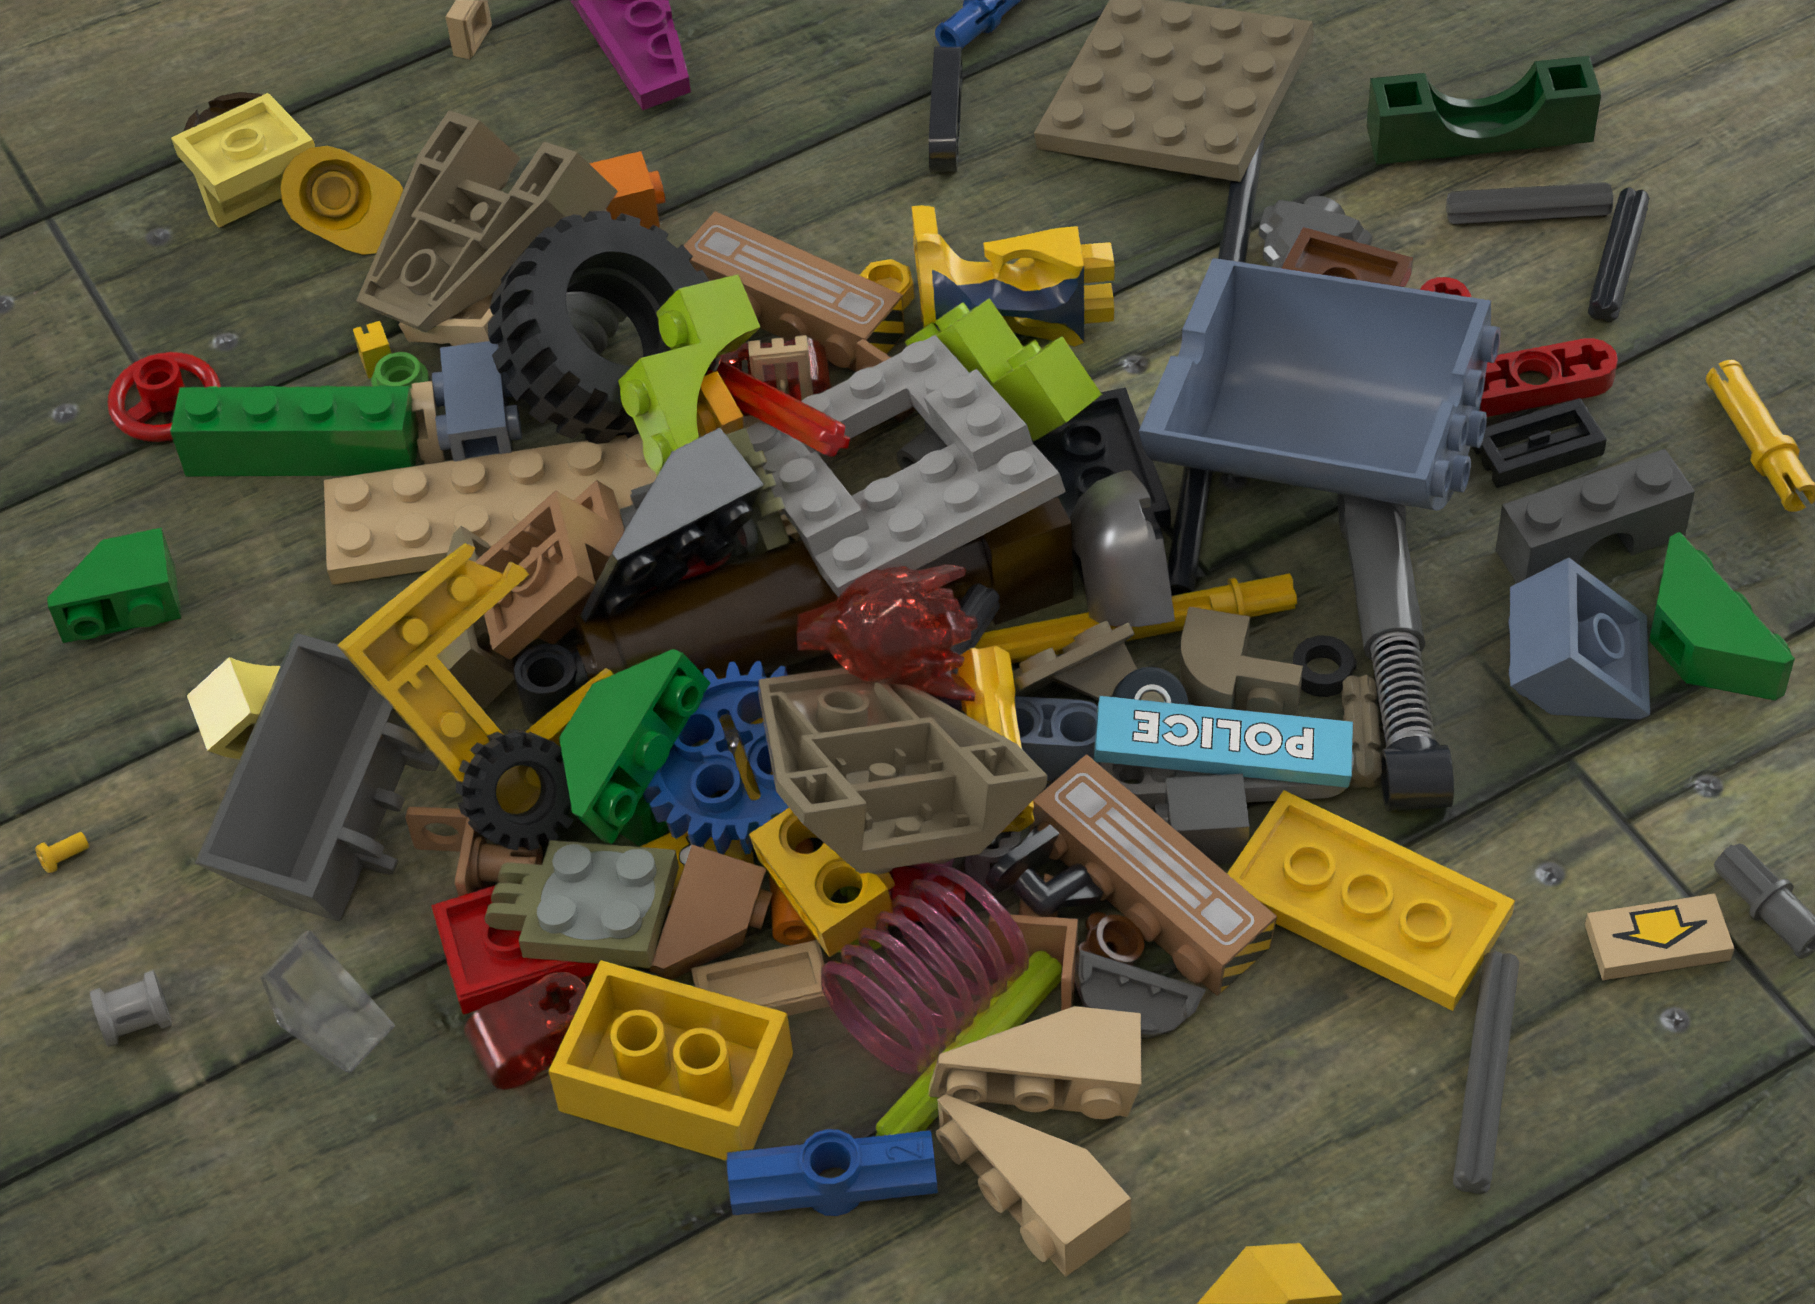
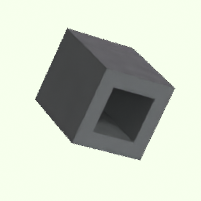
M1243 773L1166 778L1165 803L1154 804V812L1215 864L1234 863L1249 840V820Z

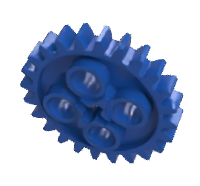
M760 661L754 663L748 675L740 676L736 663L730 662L726 678L719 680L709 668L704 669L703 675L710 681V685L702 697L700 706L688 719L671 747L666 762L657 770L643 793L646 803H650L649 805L655 820L658 823L666 821L672 837L677 839L688 831L692 845L702 847L712 837L717 852L723 855L729 848L732 840L740 841L745 855L751 854L753 844L749 834L789 808L776 792L774 777L770 775L772 766L764 722L751 724L753 721L763 718L758 695L759 679H765L766 676ZM780 666L770 678L787 676L786 667ZM722 715H730L733 720L744 753L761 793L758 800H751L748 797L719 721ZM700 740H709L701 746L691 747ZM729 790L728 793L721 797L710 798L717 791Z

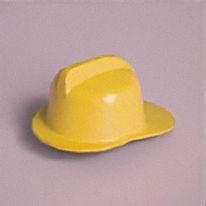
M331 146L312 147L296 155L284 170L280 185L283 205L292 220L304 229L348 251L362 255L377 253L404 190L400 182L386 171L345 150Z

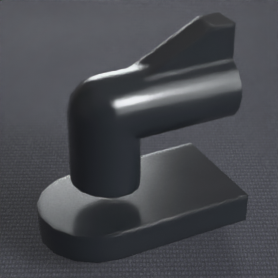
M1051 825L1040 832L1037 830L1038 827L1035 826L1020 845L1009 851L995 863L985 879V883L995 893L1002 892L1014 884L1012 891L1034 913L1040 916L1051 915L1063 907L1095 904L1101 900L1104 894L1093 882L1087 872V868L1079 863L1073 864L1048 882H1045L1034 871L1048 861L1053 845L1058 838L1059 832Z

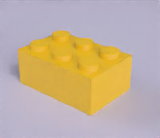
M600 960L549 1069L558 1110L566 1114L727 1161L728 1152L753 1150L793 1056L788 1014Z

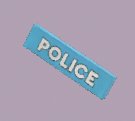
M1099 696L1094 761L1220 775L1243 773V777L1348 788L1352 777L1353 722Z

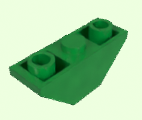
M1681 532L1670 536L1649 642L1687 684L1774 701L1785 696L1795 660L1785 640L1778 634L1772 633L1753 613L1746 597L1740 592L1732 590L1715 571L1712 561L1703 551L1696 550Z
M675 649L593 683L559 737L572 813L602 841L611 845L623 826L632 818L637 803L657 770L666 762L671 747L690 716L700 706L702 697L710 685V681L682 652Z

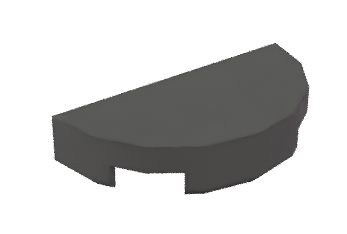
M1082 950L1076 954L1074 981L1082 1005L1086 1008L1141 1013V1039H1149L1172 1032L1196 1011L1206 990Z

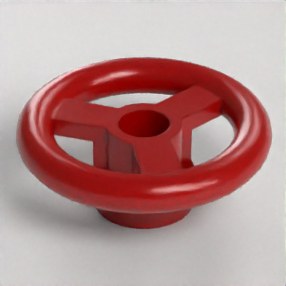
M181 352L153 354L129 365L115 379L108 394L109 415L114 424L130 437L149 442L173 440L170 433L172 422L161 425L145 424L144 422L158 412H168L175 409L179 388L185 387L180 369L196 375L201 380L203 387H221L220 380L214 369L207 362L196 356ZM136 384L141 402L126 411V395L129 389Z

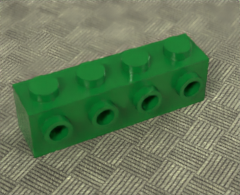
M410 386L180 387L170 433L185 477L353 476L415 466L418 452L419 423L416 411L412 412Z

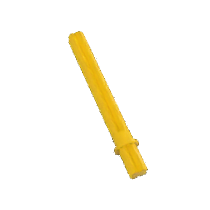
M1288 573L1238 583L1237 579L1233 577L1228 578L1227 585L1172 596L1175 621L1131 627L1135 634L1127 641L1182 631L1189 607L1250 617L1295 609L1297 595L1293 587V578ZM1089 612L984 632L975 649L997 646L1010 653L1011 663L1025 661L1049 648H1053L1056 655L1063 654L1062 648L1074 642L1075 636L1100 623L1090 618ZM1110 625V627H1111L1112 630H1114V629L1120 627V626H1111V625Z

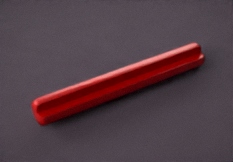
M722 362L719 364L716 371H718L739 409L828 457H834L839 448L847 449L850 437L844 435L845 424L728 363ZM709 370L707 375L716 371Z

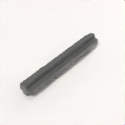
M1491 951L1484 956L1453 1178L1454 1186L1462 1192L1484 1194L1490 1189L1520 963L1518 958L1511 953L1502 954L1497 951Z

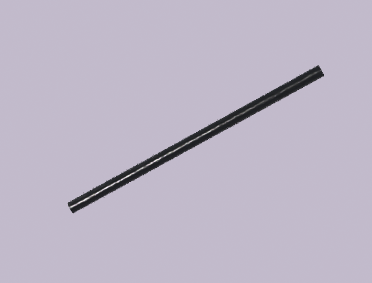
M1266 133L1240 182L1230 181L1218 259L1246 263ZM1184 466L1168 560L1171 596L1194 592L1213 471Z

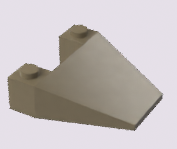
M449 110L418 154L356 301L364 308L422 332H427L495 292L501 285L500 279L545 228L554 227L560 219L573 214L581 215L584 218L589 211H606V208L618 191L577 152L543 142L510 192H502L501 190L509 180L510 173L521 158L480 120Z

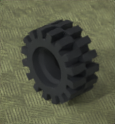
M508 729V734L505 735L499 732L487 736L490 742L486 745L477 742L470 749L475 754L471 762L463 760L460 765L459 771L465 773L463 782L456 781V793L462 795L463 802L457 804L461 814L469 818L468 824L476 832L495 844H500L507 849L517 851L519 847H524L527 850L539 849V841L542 840L550 843V840H557L559 836L555 830L559 826L568 829L574 819L567 816L571 808V801L561 747L555 742L532 732L526 733L519 729ZM520 765L529 766L537 773L540 780L541 791L539 798L529 810L523 813H507L501 808L497 800L496 788L498 781L512 767Z

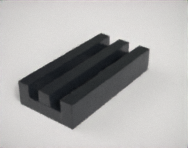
M1581 398L1488 426L1485 429L1481 446L1479 448H1472L1476 455L1480 453L1483 455L1482 465L1486 471L1492 470V481L1496 488H1500L1604 455L1607 439ZM1578 423V426L1551 434V431ZM1529 438V441L1514 445L1502 450H1497V448L1503 447Z

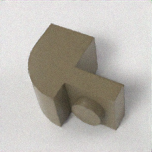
M1189 607L1181 637L1180 682L1186 691L1188 702L1193 703L1195 706L1297 716L1301 697L1303 666L1247 657L1250 616Z

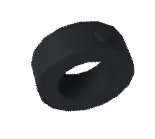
M1317 635L1307 638L1298 644L1293 653V664L1303 666L1301 690L1317 697H1330L1340 694L1343 690L1342 682L1348 676L1353 675V670H1356L1357 660L1354 658L1350 647L1342 640L1332 636ZM1327 658L1334 661L1339 666V669L1330 674H1318L1307 667V663L1313 659Z

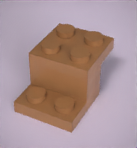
M596 480L574 500L555 490L475 561L502 574L508 563L512 562L523 567L529 574L484 614L493 651L511 660L537 638L550 644H555L575 627V616L582 613L611 553L625 531L613 489Z

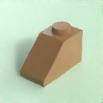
M692 845L653 958L650 972L656 973L659 977L673 980L691 971V968L701 966L742 946L749 926L761 930L773 894L761 889L767 868Z

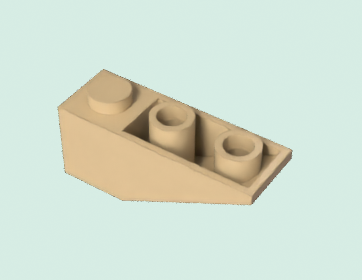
M1074 1006L941 1053L938 1056L931 1078L928 1096L942 1097L947 1094L973 1105L982 1102L1015 1105L1020 1110L1027 1112H1042L1056 1109L1082 1112L1087 1117L1094 1119H1109L1115 1116L1128 1117L1141 1086V1013Z
M945 1094L937 1099L940 1128L936 1131V1135L942 1148L956 1164L960 1165L965 1161L977 1174L980 1190L996 1211L1002 1213L1007 1209L1021 1225L1020 1233L1024 1242L1040 1261L1045 1262L1050 1258L1063 1275L1067 1277L1130 1231L1131 1198L1087 1149Z

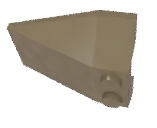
M876 664L759 679L758 695L776 792L804 826L859 873L882 874L890 872L893 868L921 863L943 864L951 861L953 858L980 854L1046 787L1047 774L1016 743Z

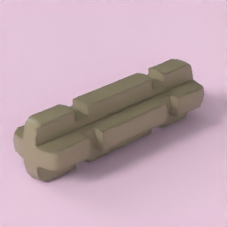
M1351 675L1342 682L1343 721L1353 722L1352 751L1354 764L1350 785L1354 788L1364 786L1374 788L1381 782L1382 773L1381 755L1379 754L1380 734L1378 706L1376 705V682L1368 675L1361 677Z

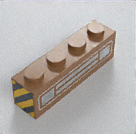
M716 211L684 245L693 256L689 262L697 272L703 269L709 281L739 274L760 328L783 338L790 345H796L795 336L807 335L808 350L827 358L838 367L849 368L857 372L855 344L861 339L866 340L887 355L905 334L902 294Z
M1087 754L1033 800L1034 822L1031 824L1030 832L1035 826L1038 827L1037 830L1040 832L1049 825L1059 832L1049 858L1053 860L1060 858L1069 867L1076 863L1085 866L1093 882L1104 892L1101 900H1108L1126 918L1130 919L1140 929L1145 941H1155L1170 954L1177 969L1191 982L1196 984L1202 982L1218 996L1271 948L1277 916Z

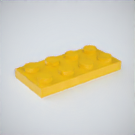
M1283 790L1227 873L1277 916L1275 924L1452 1011L1482 965L1484 956L1490 952L1513 915L1515 904L1514 899Z

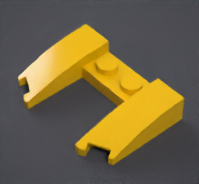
M466 543L415 580L337 645L372 687L389 702L451 775L463 782L465 773L459 771L462 761L465 760L470 763L475 756L470 749L477 742L482 745L489 743L490 741L487 736L495 732L503 733L438 659L437 655L529 575L523 567L512 562L508 563L502 574L469 560L475 547ZM605 668L525 732L537 734L555 742L561 747L559 737L591 685L614 674ZM520 765L508 769L499 779L496 788V796L501 808L511 814L523 813L529 810L537 802L540 795L541 784L539 777L529 766Z

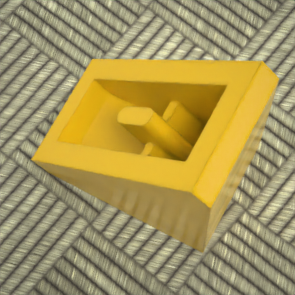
M1300 1243L1246 1246L1197 1304H1338L1342 1301V1294Z

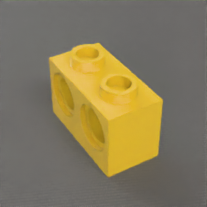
M790 808L749 834L758 860L764 868H767L768 874L829 957L894 914L888 890L895 886V883L889 872L882 874L859 873L825 843L817 851L810 854L795 852V848L803 840L818 837L803 825ZM853 886L861 890L858 897L848 903L839 904L830 900L832 895L842 887Z

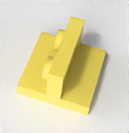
M269 93L171 137L177 156L195 175L210 219L218 228L281 199L280 185L284 170L296 155L315 147L313 139Z

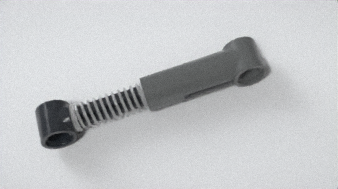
M1337 493L1340 532L1342 538L1347 539L1365 655L1373 661L1382 723L1384 725V737L1387 743L1386 749H1382L1381 786L1386 811L1452 807L1454 801V777L1451 754L1448 745H1440L1435 739L1434 726L1431 722V709L1428 704V691L1425 686L1426 680L1423 677L1425 674L1422 668L1421 652L1426 643L1405 530L1406 505Z

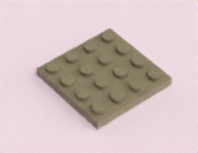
M1109 0L1034 132L1037 149L1240 182L1314 39L1313 22L1284 16H1272L1166 0Z

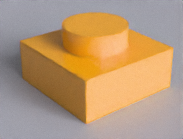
M718 371L704 376L699 390L697 428L701 436L718 428H721L725 435L744 428V416Z

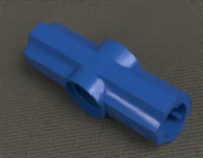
M826 1129L816 1132L801 1145L727 1153L728 1183L733 1215L812 1207L823 1215L839 1216L852 1211L861 1201L938 1193L931 1130L853 1139L851 1135L841 1130ZM829 1168H841L846 1171L841 1176L835 1178H824L818 1175L823 1170Z

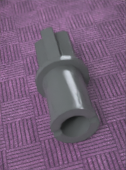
M1739 843L1727 847L1715 861L1714 867L1716 872L1751 907L1749 911L1750 916L1755 921L1763 919L1795 951L1794 954L1799 959L1814 953L1815 915L1792 893L1793 884L1788 879L1779 880L1744 844Z

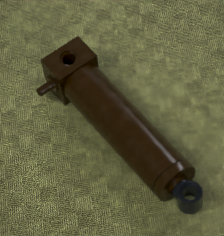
M1055 497L847 606L843 605L822 577L803 540L679 581L666 590L659 591L655 589L640 594L639 599L619 615L610 616L605 612L586 623L580 615H577L574 618L579 644L574 646L575 649L569 651L556 644H540L524 651L517 659L514 673L524 715L534 725L605 668L616 674L672 649L682 652L702 674H704V669L709 668L718 680L726 678L730 662L736 663L740 676L748 675L756 661L761 662L764 673L768 674L776 671L780 666L789 667L955 610L969 587L976 583H981L986 588H993L999 594L998 602L1000 609L992 619L995 625L1073 599L1072 523L1058 497Z

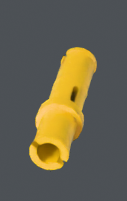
M1736 360L1720 362L1719 366L1729 381H1723L1713 367L1706 375V383L1713 390L1752 453L1751 463L1762 476L1768 478L1781 499L1785 510L1796 512L1805 509L1806 506L1797 494L1796 488L1799 492L1803 491L1808 501L1812 504L1815 502V482L1812 481L1798 459L1800 450L1792 437L1782 434L1744 374L1741 364Z

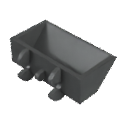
M297 633L294 634L195 864L283 905L340 922L362 867L382 874H393L396 869L398 859L383 854L385 847L374 839L386 810L401 811L405 798L394 793L405 765L425 771H436L440 761L431 751L426 750L427 746L389 702L372 687L338 648V644Z

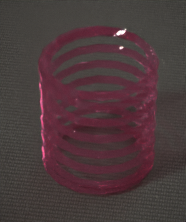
M932 864L923 870V879H915L909 883L910 896L898 895L892 900L893 912L881 911L875 916L876 929L863 928L858 932L859 946L847 944L841 948L842 962L829 961L821 968L822 991L829 1006L842 1024L879 1060L897 1071L909 1074H921L926 1071L927 1064L938 1059L939 1047H948L954 1043L957 1030H965L973 1025L974 1013L980 1014L989 1009L991 997H998L1006 992L1007 981L1016 980L1029 968V949L1023 934L1008 911L997 899L973 878L953 867ZM938 875L947 877L963 886L983 905L997 922L1008 940L1014 956V964L1005 962L993 936L976 914L954 893L937 882H933L932 879ZM920 891H924L929 905L922 900ZM940 899L967 923L980 939L985 949L972 940L953 920ZM905 906L915 910L919 920L931 935L951 955L971 969L977 983L963 977L954 962L939 944L921 927L907 919L903 912ZM887 923L897 926L915 952L937 973L953 984L960 999L946 993L922 961L903 943L890 935L886 928ZM870 939L882 944L899 969L920 989L934 998L942 1015L925 1006L908 982L888 962L874 953L869 944ZM853 956L865 961L882 985L904 1006L916 1014L925 1031L915 1027L905 1012L883 989L858 971L852 960ZM835 974L849 980L864 1000L882 1018L905 1034L913 1050L894 1041L864 1016L845 994ZM988 978L997 979V982L990 986ZM971 994L979 995L980 999L973 1002ZM953 1009L963 1012V1016L956 1019ZM936 1026L946 1028V1032L939 1036ZM925 1045H929V1049L927 1051Z

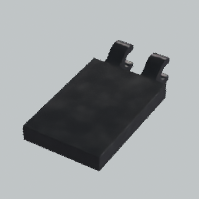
M1126 387L1101 392V396L1068 422L1039 439L1032 440L1037 449L1060 473L1066 492L1057 497L1069 518L1078 499L1094 483L1116 473L1131 470L1150 495L1151 507L1142 508L1145 521H1149L1152 525L1156 540L1163 538L1160 527L1171 525V508L1154 462L1146 455L1139 434L1140 424ZM1074 551L1079 576L1082 583H1084L1081 559Z

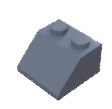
M1569 557L1510 587V617L1508 621L1510 629L1509 678L1512 688L1551 715L1642 719L1650 715L1647 615Z

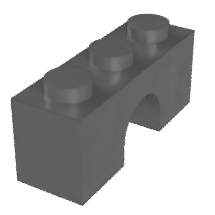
M1662 449L1502 504L1495 550L1516 583L1568 557L1579 565L1582 556L1593 544L1612 534L1618 535L1630 555L1633 556L1669 543L1670 536L1681 532L1685 537L1695 491L1666 449Z

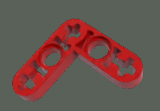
M1449 277L1430 279L1420 288V290L1472 298L1469 290L1462 282ZM1584 338L1497 355L1494 363L1487 362L1485 384L1479 411L1486 412V417L1603 394L1613 385L1618 362L1617 353L1611 345L1602 340ZM1526 371H1537L1546 375L1549 381L1541 385H1531L1522 381L1519 375Z

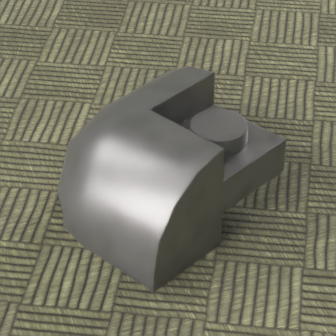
M1131 470L1116 473L1094 483L1078 499L1069 518L1072 523V548L1081 559L1089 617L1098 623L1108 621L1111 626H1122L1129 623L1131 627L1172 622L1175 621L1163 538L1156 540L1152 525L1149 521H1145L1142 508L1151 507L1150 495Z

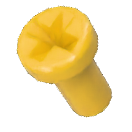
M80 831L49 847L45 842L40 843L36 846L35 851L44 870L47 873H52L58 870L57 863L88 849L89 844L84 834Z

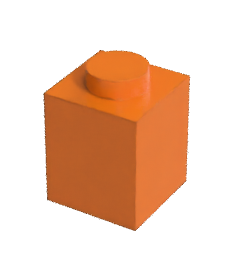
M641 151L589 163L618 191L606 208V211L611 213L612 220H616L623 213L641 219L640 226L649 229L652 225L660 227L657 205L666 202L664 189L658 170L648 172Z

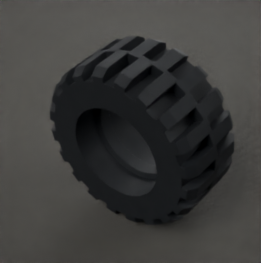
M589 211L584 218L581 215L573 214L560 219L554 227L545 228L500 279L501 285L493 293L489 307L494 316L488 322V339L491 344H498L499 346L492 354L497 371L500 374L504 372L508 374L511 381L506 387L516 401L523 398L533 408L529 414L543 424L548 419L558 425L557 433L574 439L579 433L585 434V440L595 444L609 443L618 435H626L627 438H631L639 434L633 417L627 414L622 405L621 388L618 380L632 366L611 362L595 353L582 341L570 321L566 305V293L587 292L603 297L615 304L628 316L635 326L642 343L643 357L671 350L663 341L659 331V319L656 314L659 308L678 289L709 281L703 269L697 272L689 262L693 256L682 244L676 248L666 240L669 235L667 232L655 225H652L649 229L640 226L641 219L623 213L616 220H612L611 213L607 211ZM716 359L711 362L704 376L707 375L709 370L714 371L717 365Z

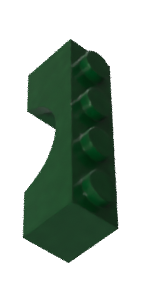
M1590 56L1534 61L1528 72L1516 84L1498 94L1480 99H1458L1439 92L1430 83L1426 73L1370 78L1366 126L1376 165L1594 142L1601 91Z

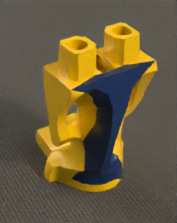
M924 205L912 206L913 245L923 327L932 322L938 327L935 321L962 302L965 303L970 311L989 298L1013 332L1051 341L1062 336L1068 345L1074 347L1085 343L1084 324L1114 321V297L1111 283L1084 285V283L1115 281V265L1111 242L1081 245L1078 226L1055 228L1007 239L984 242V256L991 262L966 261L957 256L942 236L938 234L935 208ZM1012 259H1018L1014 264L1006 263Z

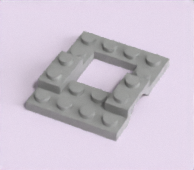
M936 335L925 341L912 343L901 353L874 367L861 369L854 373L850 379L821 394L808 396L801 401L845 424L844 435L850 438L914 407L947 445L942 450L926 454L920 461L887 478H881L870 483L864 490L852 496L819 456L821 453L763 421L755 423L747 429L755 452L763 450L767 463L763 468L765 474H772L776 486L772 489L774 497H781L785 509L779 513L780 516L785 514L798 531L820 574L844 606L861 599L1066 492L1060 473L1033 444L1027 424L977 369L969 373Z

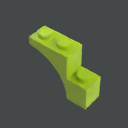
M739 274L678 289L656 312L659 319L661 337L671 350L640 358L618 380L621 388L622 405L627 414L634 419L643 441V454L646 463L656 472L657 476L672 451L699 438L697 401L704 375L711 362L724 354L736 351L760 328Z
M990 298L970 311L965 303L962 302L935 321L940 330L932 322L905 341L906 345L909 346L912 343L925 341L936 335L969 373L976 369L1027 424L1033 441L1065 424L1102 395L1062 336L1043 348L1039 346L1036 340L1023 347Z

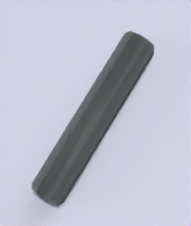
M1606 182L1464 190L1448 193L1446 213L1448 222L1453 225L1595 217L1611 214L1614 199L1611 185Z

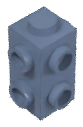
M490 341L440 348L442 371L432 373L437 407L445 406L446 412L445 415L436 416L440 450L451 449L454 462L462 461L466 458L511 453L513 451L512 440L522 439L518 406H508V397H513V395L506 386L511 380L506 372L500 374L497 371L492 354L499 346L498 344H491Z

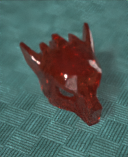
M941 565L918 571L909 569L906 566L889 567L883 570L874 569L850 584L835 602L798 614V649L829 650L849 673L865 681L881 684L908 685L925 693L974 702L975 691L963 678L949 672L962 667L965 660L964 656L950 649L958 643L971 639V631L978 627V622L975 617L967 616L964 611L957 610L960 609L957 598H954L951 589L940 588L965 576L966 569L956 565Z

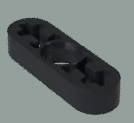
M962 46L934 47L929 122L930 172L958 171L963 81Z

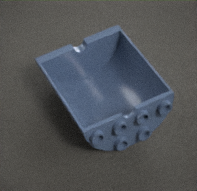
M1213 258L1183 326L1182 344L1178 357H1170L1139 429L1143 449L1151 460L1439 511L1448 503L1454 491L1462 493L1465 491L1471 468V459L1468 456L1470 446L1479 448L1485 434L1486 412L1479 411L1484 390L1487 362H1495L1501 336L1500 327L1491 326V301Z

